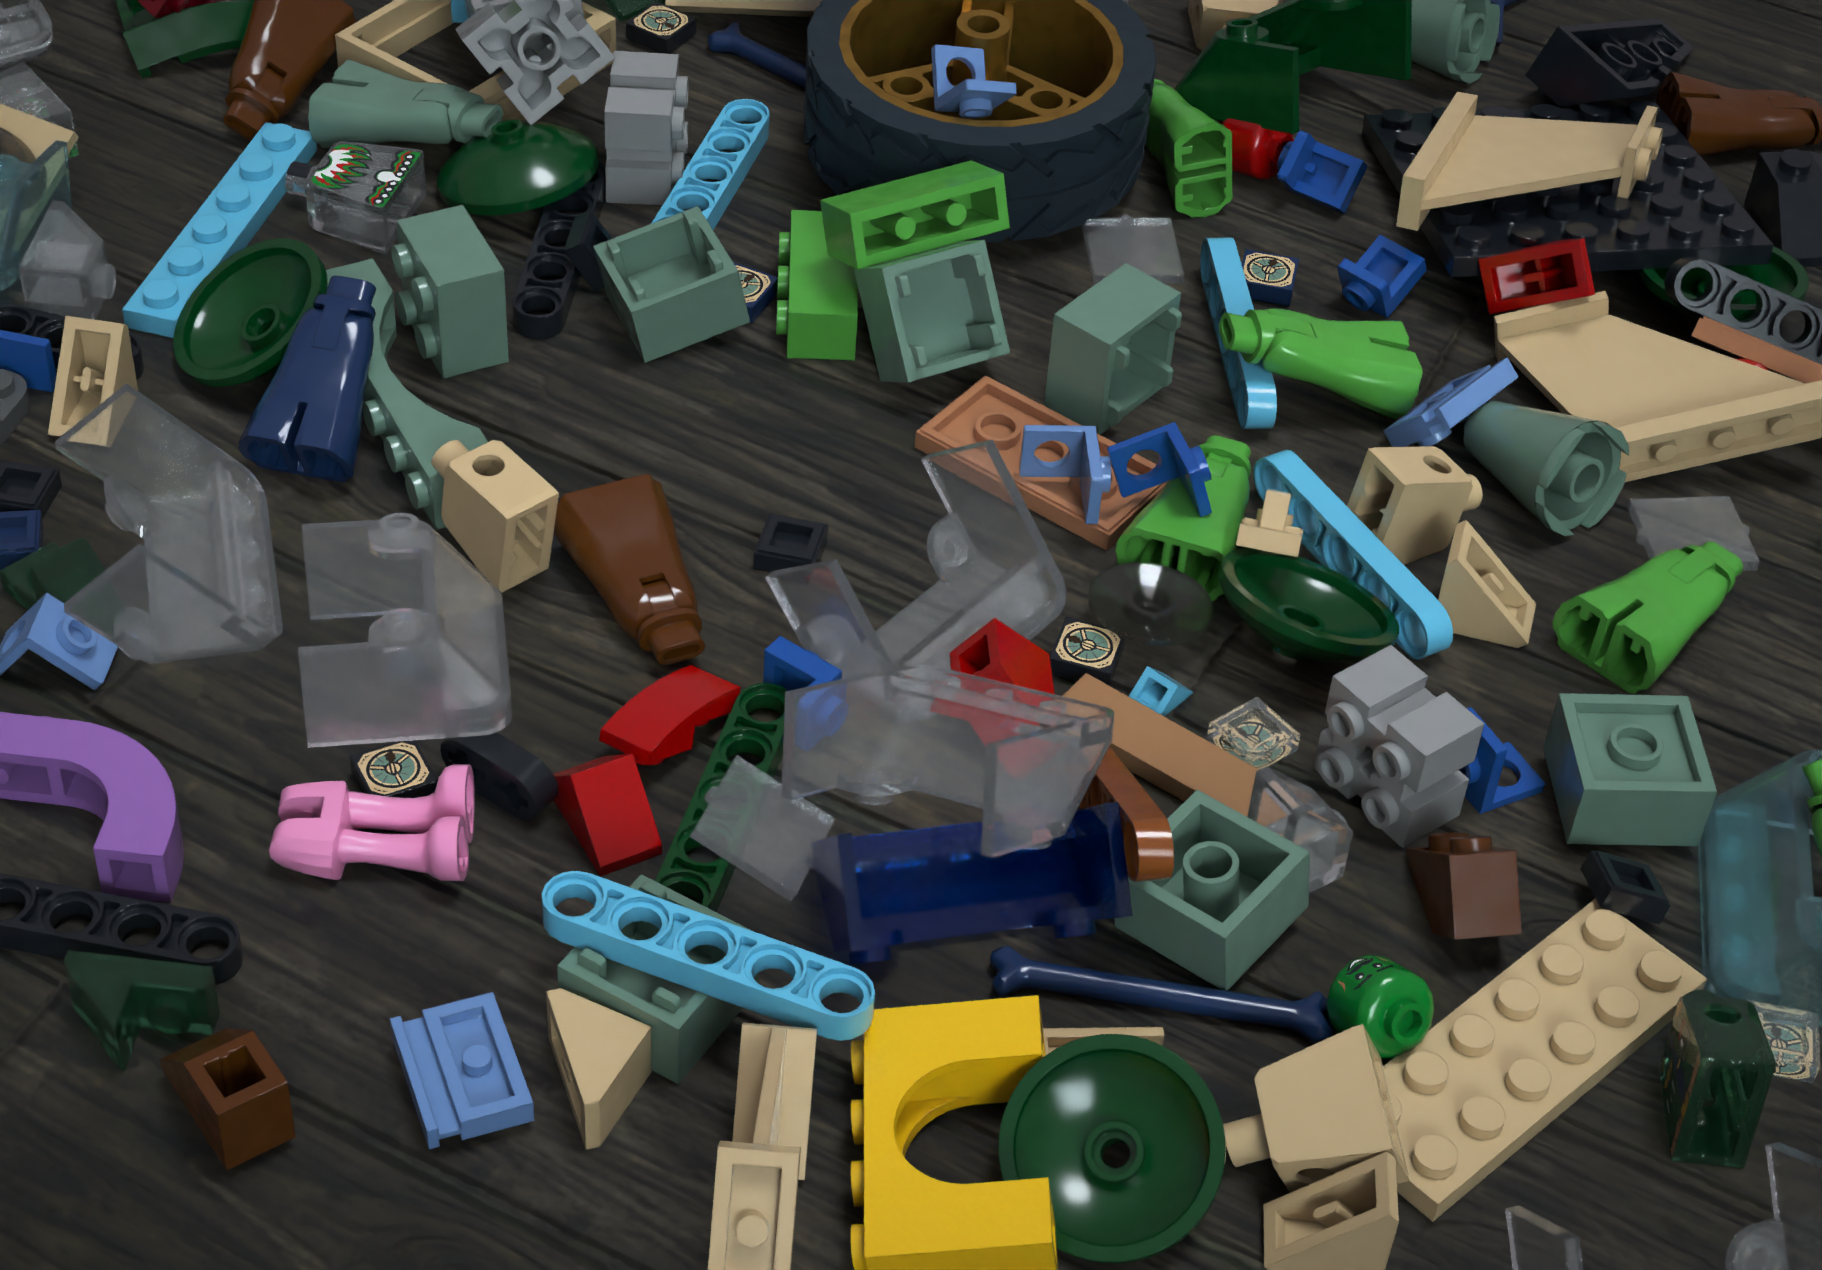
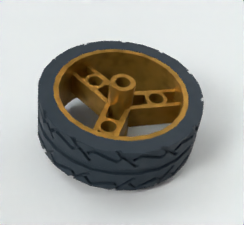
M822 0L807 27L804 145H810V148L806 153L816 174L837 195L971 160L1004 173L1010 228L965 241L985 240V242H1001L1008 238L1012 241L1051 236L1081 226L1088 219L1094 220L1116 206L1135 184L1144 159V145H1146L1149 109L1152 102L1157 64L1153 40H1147V36L1150 34L1137 12L1122 0ZM935 45H948L983 49L986 80L1016 83L1017 95L994 108L990 116L983 118H963L959 113L935 111L931 48ZM960 60L949 61L946 67V75L954 87L966 79H972L971 70L964 62Z

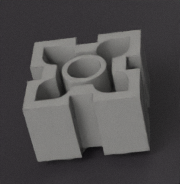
M513 0L498 13L488 2L455 29L461 40L489 74L493 73L500 66L505 73L496 80L503 92L530 125L565 99L557 87L569 77L574 75L582 85L615 59L612 52L580 13L570 21L567 19L565 14L575 7L571 0ZM547 34L541 38L545 44L541 51L536 53L531 47L523 51V46L527 45L525 40L530 35Z
M614 51L615 59L612 61L610 87H608L604 111L605 149L607 154L605 166L606 202L663 205L673 189V184L676 185L679 178L683 177L685 168V154H687L689 131L688 122L685 121V109L688 107L689 77L679 76V54Z
M1389 645L1333 675L1325 709L1329 727L1320 733L1313 768L1329 786L1336 788L1347 799L1358 794L1362 798V809L1369 822L1375 827L1382 829L1399 846L1404 848L1460 815L1469 779L1459 769L1475 760L1484 723L1448 692L1438 697L1434 696L1425 688L1428 675L1395 647Z

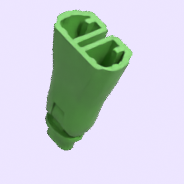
M1154 79L1145 146L1162 165L1168 188L1178 212L1187 214L1190 217L1204 218L1215 215L1233 199L1232 132L1204 112L1191 106L1175 89L1166 85L1162 80Z
M1275 308L1266 310L1250 309L1244 316L1225 312L1220 319L1219 333L1225 349L1240 352L1246 362L1258 364L1261 361L1264 369L1268 372L1326 388L1381 415L1395 420L1400 416L1406 415L1413 406L1418 394L1423 371L1416 353L1407 350L1409 347V336L1402 321L1326 320L1296 311Z
M1216 435L1210 436L1205 444L1199 445L1206 458L1212 478L1204 482L1212 513L1200 517L1180 478L1167 481L1162 490L1135 517L1117 541L1115 549L1117 563L1122 568L1126 579L1153 588L1165 587L1178 560L1173 590L1177 591L1181 596L1212 603L1218 596L1224 594L1218 581V570L1223 558L1229 552L1237 550L1239 547L1236 545L1240 523L1244 518L1250 492L1249 477L1251 465L1249 458L1251 450L1245 443Z
M1708 541L1701 546L1691 544L1683 547L1681 550L1671 549L1662 552L1626 575L1592 588L1561 603L1553 619V629L1558 638V645L1562 650L1626 692L1636 694L1637 691L1646 690L1674 661L1690 637L1720 607L1726 594L1732 590L1736 582L1735 578L1742 573L1743 563L1738 556L1712 541Z

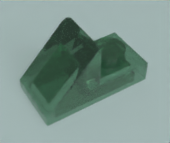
M83 537L63 547H59L55 542H51L0 570L3 589L27 610L46 593H49L112 635L132 624L131 613L91 545Z
M68 950L64 959V966L73 1007L120 1070L126 1069L141 1028L157 1029L169 1034L185 1032L212 1035L214 1033L220 1009L213 967Z

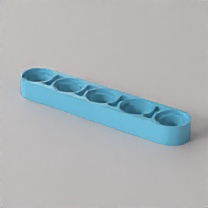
M738 99L729 102L722 109L684 170L683 177L679 178L652 223L681 213L684 209L698 206L703 210L701 212L711 228L715 229L768 140L770 111L765 104L753 99ZM740 122H749L753 124H741ZM731 150V151H737V152L728 153V152H721V151ZM705 179H716V180H720V181L707 182V181H702V180H705Z
M1232 237L1204 238L1200 254L1201 279L1240 427L1242 429H1272L1277 413V395L1272 373L1264 369L1261 361L1258 364L1248 363L1243 359L1240 352L1225 349L1219 333V322L1225 312L1244 316L1248 310H1254L1235 240Z
M1283 450L1256 461L1253 468V478L1256 490L1262 501L1264 502L1266 490L1268 489L1291 494L1288 514L1294 515L1293 527L1304 529L1301 543L1323 566L1361 585L1391 610L1399 624V634L1395 642L1406 654L1413 659L1420 660L1450 647L1453 641V627L1443 605L1298 455L1291 450Z
M581 871L563 872L552 877L544 886L542 891L543 925L548 934L560 942L582 950L589 948L612 961L791 1026L817 1029V1035L827 1039L838 1041L851 1040L864 1034L871 1026L875 1001L874 985L866 973L855 967L591 873ZM571 898L585 899L594 906L590 912L574 917L558 912L555 907L560 902ZM638 921L649 922L660 930L654 937L646 940L630 939L621 932L626 925ZM700 945H712L723 950L726 956L713 964H701L691 960L687 953ZM774 968L788 973L793 980L782 988L772 989L758 984L754 977L765 969ZM833 993H846L857 998L861 1005L851 1012L837 1013L825 1008L821 1001Z

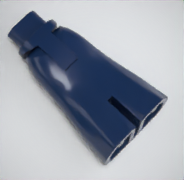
M332 276L326 293L315 297L313 302L314 308H309L297 323L282 361L238 442V449L245 458L264 469L336 482H346L348 478L353 477L361 433L363 399L374 345L373 321L376 312L371 304L376 287L372 283L350 277Z

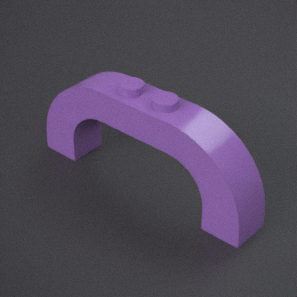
M0 712V798L71 806L97 815L104 820L93 847L101 891L135 899L171 903L183 869L184 849L174 789L160 761L136 740L105 726L49 716Z

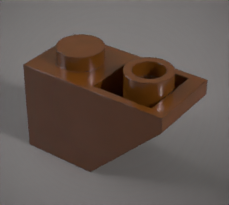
M1467 832L1429 834L1428 847L1406 848L1407 863L1433 934L1451 939L1522 934L1516 850L1492 847L1491 836H1469Z
M225 1028L159 1059L165 1076L226 1170L234 1168L296 1137L288 1081L253 1030Z

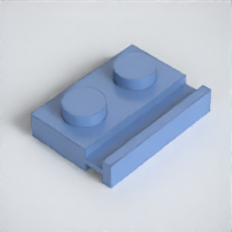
M1507 357L1492 367L1487 365L1451 380L1383 432L1392 447H1405L1415 442L1420 447L1432 446L1452 433L1451 428L1467 420L1473 411L1516 380L1518 375Z
M493 992L422 1010L423 1017L402 1022L401 1016L390 1018L392 1040L428 1149L440 1147L439 1140L460 1134L461 1140H466L534 1121L533 1100Z

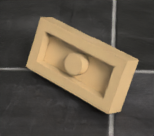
M1272 489L1266 490L1263 509L1257 510L1256 519L1246 517L1242 519L1236 545L1298 557L1304 529L1292 526L1294 515L1288 514L1291 494Z

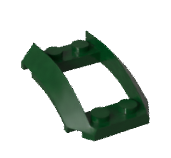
M115 0L125 30L122 33L142 79L152 75L150 66L176 56L179 57L181 64L212 53L240 48L254 0L207 3L183 9L179 14L174 12L161 18H154L138 0Z

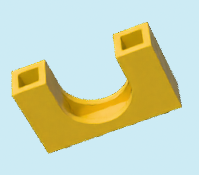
M1039 995L874 1009L872 1023L864 1033V1040L851 1042V1063L855 1085L864 1084V1099L851 1101V1124L854 1144H864V1160L851 1162V1188L854 1206L864 1207V1224L851 1225V1254L854 1270H1058L1056 1227L1049 1177L972 1184L949 1183L923 1174L905 1159L912 1140L930 1121L948 1111L965 1106L1008 1102L1024 1075L1039 1060L1046 1056Z

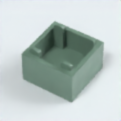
M698 206L593 246L606 295L644 363L750 322L739 271Z
M985 240L962 241L867 268L854 269L880 381L908 383L1010 353Z
M1125 263L1057 311L1053 319L1044 405L1082 426H1096L1097 434L1101 435L1111 426L1121 422L1124 416L1161 388L1171 384L1174 372L1171 367L1176 330L1180 328L1182 313L1179 311L1181 292Z
M1559 693L1543 751L1567 844L1698 846L1714 803L1717 789L1689 697Z
M642 874L630 886V888L748 929ZM644 921L632 922L621 930L623 935L634 940L649 939L660 931L657 926ZM700 945L691 949L687 956L696 963L713 964L722 960L726 954L716 946ZM574 947L557 965L558 988H562L651 1026L652 1071L678 1085L743 1009L734 1004L612 961L589 948L582 950ZM757 973V974L755 975V977H754V980H755L758 984H759V973Z

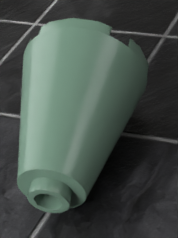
M1412 0L1411 62L1456 82L1471 84L1477 81L1482 73L1475 72L1480 61L1490 62L1494 53L1499 32V5L1491 4L1490 0Z
M1488 401L1468 416L1464 425V445L1466 450L1543 526L1561 535H1574L1570 530L1579 525L1589 529L1597 524L1614 505L1624 486L1627 473L1620 470L1619 467L1621 452L1629 455V445L1622 431L1606 422L1500 401Z

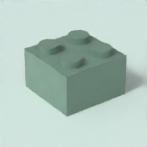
M459 205L397 220L398 244L391 247V255L395 271L401 279L402 291L395 293V303L403 325L411 324L414 329L416 343L421 356L424 359H432L443 379L509 362L504 269L465 207Z
M1197 789L1167 818L1174 845V869L1170 879L1133 882L1121 865L1112 872L1115 927L1217 988L1228 991L1309 906L1310 852Z

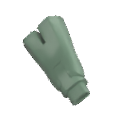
M350 59L346 60L334 72L333 83H323L310 96L308 114L309 130L315 143L320 144L321 148H335L341 144L362 146L383 142H415L439 145L448 144L453 139L457 142L467 143L474 136L487 138L491 134L492 126L503 119V110L500 105L484 103V99L480 95L469 92L464 88L444 83L416 82L403 79Z

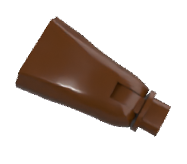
M254 0L247 29L229 76V93L225 97L226 105L229 108L224 115V123L251 141L265 122L277 124L279 119L286 116L299 101L319 71L336 53L335 34L356 23L353 8L342 0Z
M1670 72L1664 78L1657 93L1656 104L1660 106L1701 157L1741 149L1795 148L1805 144L1818 145L1822 140V106H1820L1817 100L1804 96V98L1799 97L1795 92L1771 89H1735Z
M643 474L565 493L561 496L557 504L553 534L574 563L592 582L619 626L627 635L637 640L643 650L653 651L657 661L662 665L673 664L700 655L705 649V643L699 634L702 630V621L698 615L697 597L681 554L673 517L661 483L652 479L650 474Z

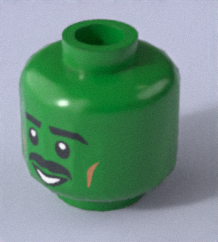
M1376 955L1359 957L1350 961L1341 969L1330 986L1326 1003L1328 1019L1337 1033L1363 1024L1380 1057L1393 1059L1396 1056L1409 1052L1421 1043L1431 1027L1434 1014L1433 994L1424 979L1385 956Z

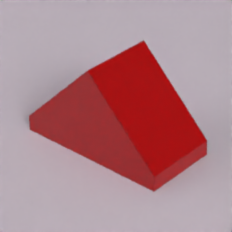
M1585 238L1558 240L1478 259L1489 314L1595 295Z
M633 753L603 756L553 774L559 789L558 796L554 802L600 877L662 854V842Z

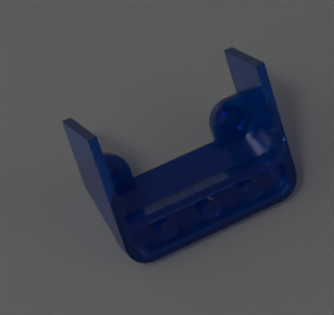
M1118 802L1104 803L1068 812L852 837L851 833L839 834L811 842L815 875L834 952L848 951L850 964L892 959L890 945L1053 925L1055 939L1096 934L1095 920L1133 916Z

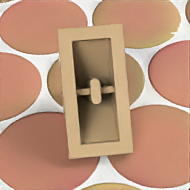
M65 316L48 435L110 444L138 392L128 325Z
M1467 520L1456 524L1438 601L1446 609L1451 619L1453 633L1514 648L1527 645L1536 608L1535 601Z
M562 988L546 991L548 1038L585 1149L600 1147L652 1072L651 1026Z
M1386 1151L1263 1204L1264 1268L1267 1270H1385L1399 1224L1396 1158Z

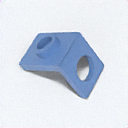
M935 45L931 48L935 111L959 113L963 118H983L990 116L994 108L1017 95L1016 83L986 80L983 49L948 45ZM960 60L964 62L971 70L972 79H966L954 87L946 75V67L949 61Z
M1025 425L1023 427L1019 464L1020 476L1079 477L1085 524H1098L1102 493H1109L1111 462L1109 456H1100L1096 426ZM1046 441H1060L1069 448L1066 456L1055 462H1045L1034 455L1035 449Z
M46 593L6 631L0 644V675L30 649L91 689L96 690L104 683L120 640L49 593Z

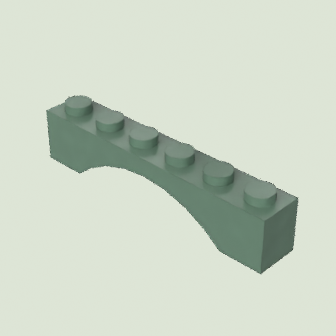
M374 259L326 270L328 284L332 276H344L368 281L376 287L371 304L375 309L376 315L373 321V352L362 407L364 420L370 434L373 437L380 435L382 438L386 459L391 470L394 473L401 471L404 475L406 490L413 507L416 510L423 508L436 530L445 528L446 526L441 517L444 479L432 466V458L442 445L452 440H459L469 451L488 441L479 427L455 420L423 403L409 392L390 370L386 359L397 337L393 289Z

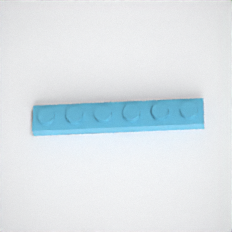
M264 123L123 307L124 324L128 325L129 329L174 338L179 315L196 287L220 263L246 248L296 180L297 176L287 175L290 164L293 161L307 164L317 151V145L313 141L310 131L292 128L286 124Z

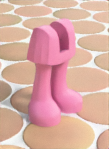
M453 764L445 767L438 778L434 793L418 798L387 797L349 791L345 781H322L287 786L282 789L280 795L278 816L281 822L273 832L269 847L270 858L285 868L333 880L341 879L346 863H370L427 873L440 881H464L469 866L468 843H472L474 831L475 786L472 767L467 764ZM376 829L412 834H382L363 832L357 830Z

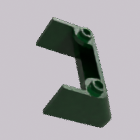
M1289 0L1249 18L1229 20L1226 22V27L1218 30L1177 83L1175 90L1191 106L1204 112L1212 119L1225 121L1230 118L1259 124L1263 129L1295 134L1299 132V76L1321 66L1403 81L1411 79L1412 0Z

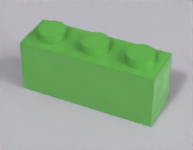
M972 160L820 200L828 255L857 270L1010 228L1004 173Z
M791 210V231L779 232L777 299L782 300H777L776 334L787 335V358L855 360L858 318V284L854 271L855 268L828 255L822 211Z

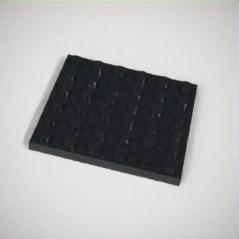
M1634 101L1629 106L1608 107L1601 103L1590 102L1582 104L1580 108H1558L1549 104H1537L1532 106L1531 109L1509 110L1502 106H1486L1481 111L1475 112V115L1638 125L1647 105L1658 107L1654 127L1663 128L1658 156L1656 160H1651L1646 181L1637 180L1628 199L1617 197L1621 178L1617 177L1434 208L1429 211L1420 226L1451 277L1481 276L1478 259L1558 240L1585 238L1591 271L1670 268L1680 258L1689 256L1708 260L1720 266L1769 264L1774 244L1660 106L1648 101ZM1447 107L1436 108L1432 110V113H1410L1401 109H1388L1383 111L1382 114L1364 115L1362 135L1399 194H1401L1404 173Z

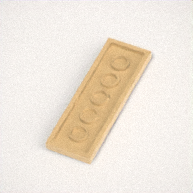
M1595 898L1432 1027L1425 1035L1423 1041L1413 1050L1394 1057L1383 1066L1410 1181L1397 1184V1193L1434 1222L1676 1018L1678 1002L1685 994H1688L1690 1005L1701 996L1708 978L1619 913L1600 908Z

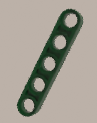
M758 683L743 689L737 696L655 879L656 882L681 895L696 898L701 905L715 912L718 911L790 740L791 711L794 699L792 694L784 687L774 683ZM771 708L778 711L782 716L774 721L762 722L753 719L748 714L755 709ZM746 752L759 756L762 762L752 767H739L732 764L728 759L735 754ZM725 798L735 800L743 807L735 813L719 814L712 811L708 805L715 800ZM710 846L718 849L722 856L715 861L703 863L690 859L686 854L695 847Z

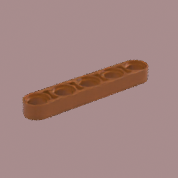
M1097 730L1063 732L1061 735L1062 748L1059 749L1061 776L1066 791L1133 882L1170 879L1174 869V845L1171 828L1165 814Z

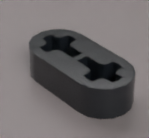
M468 721L441 743L440 752L446 767L453 764L471 765L474 775L475 792L517 818L531 820L558 796L557 781L543 761L482 723Z

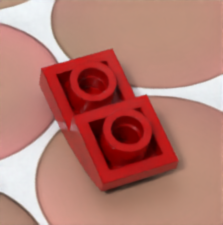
M689 665L657 680L630 699L601 728L599 741L624 752V754L633 753L636 764H660L665 758L692 749L695 726L706 725L711 719L729 714L737 696L740 694L741 687L693 665Z

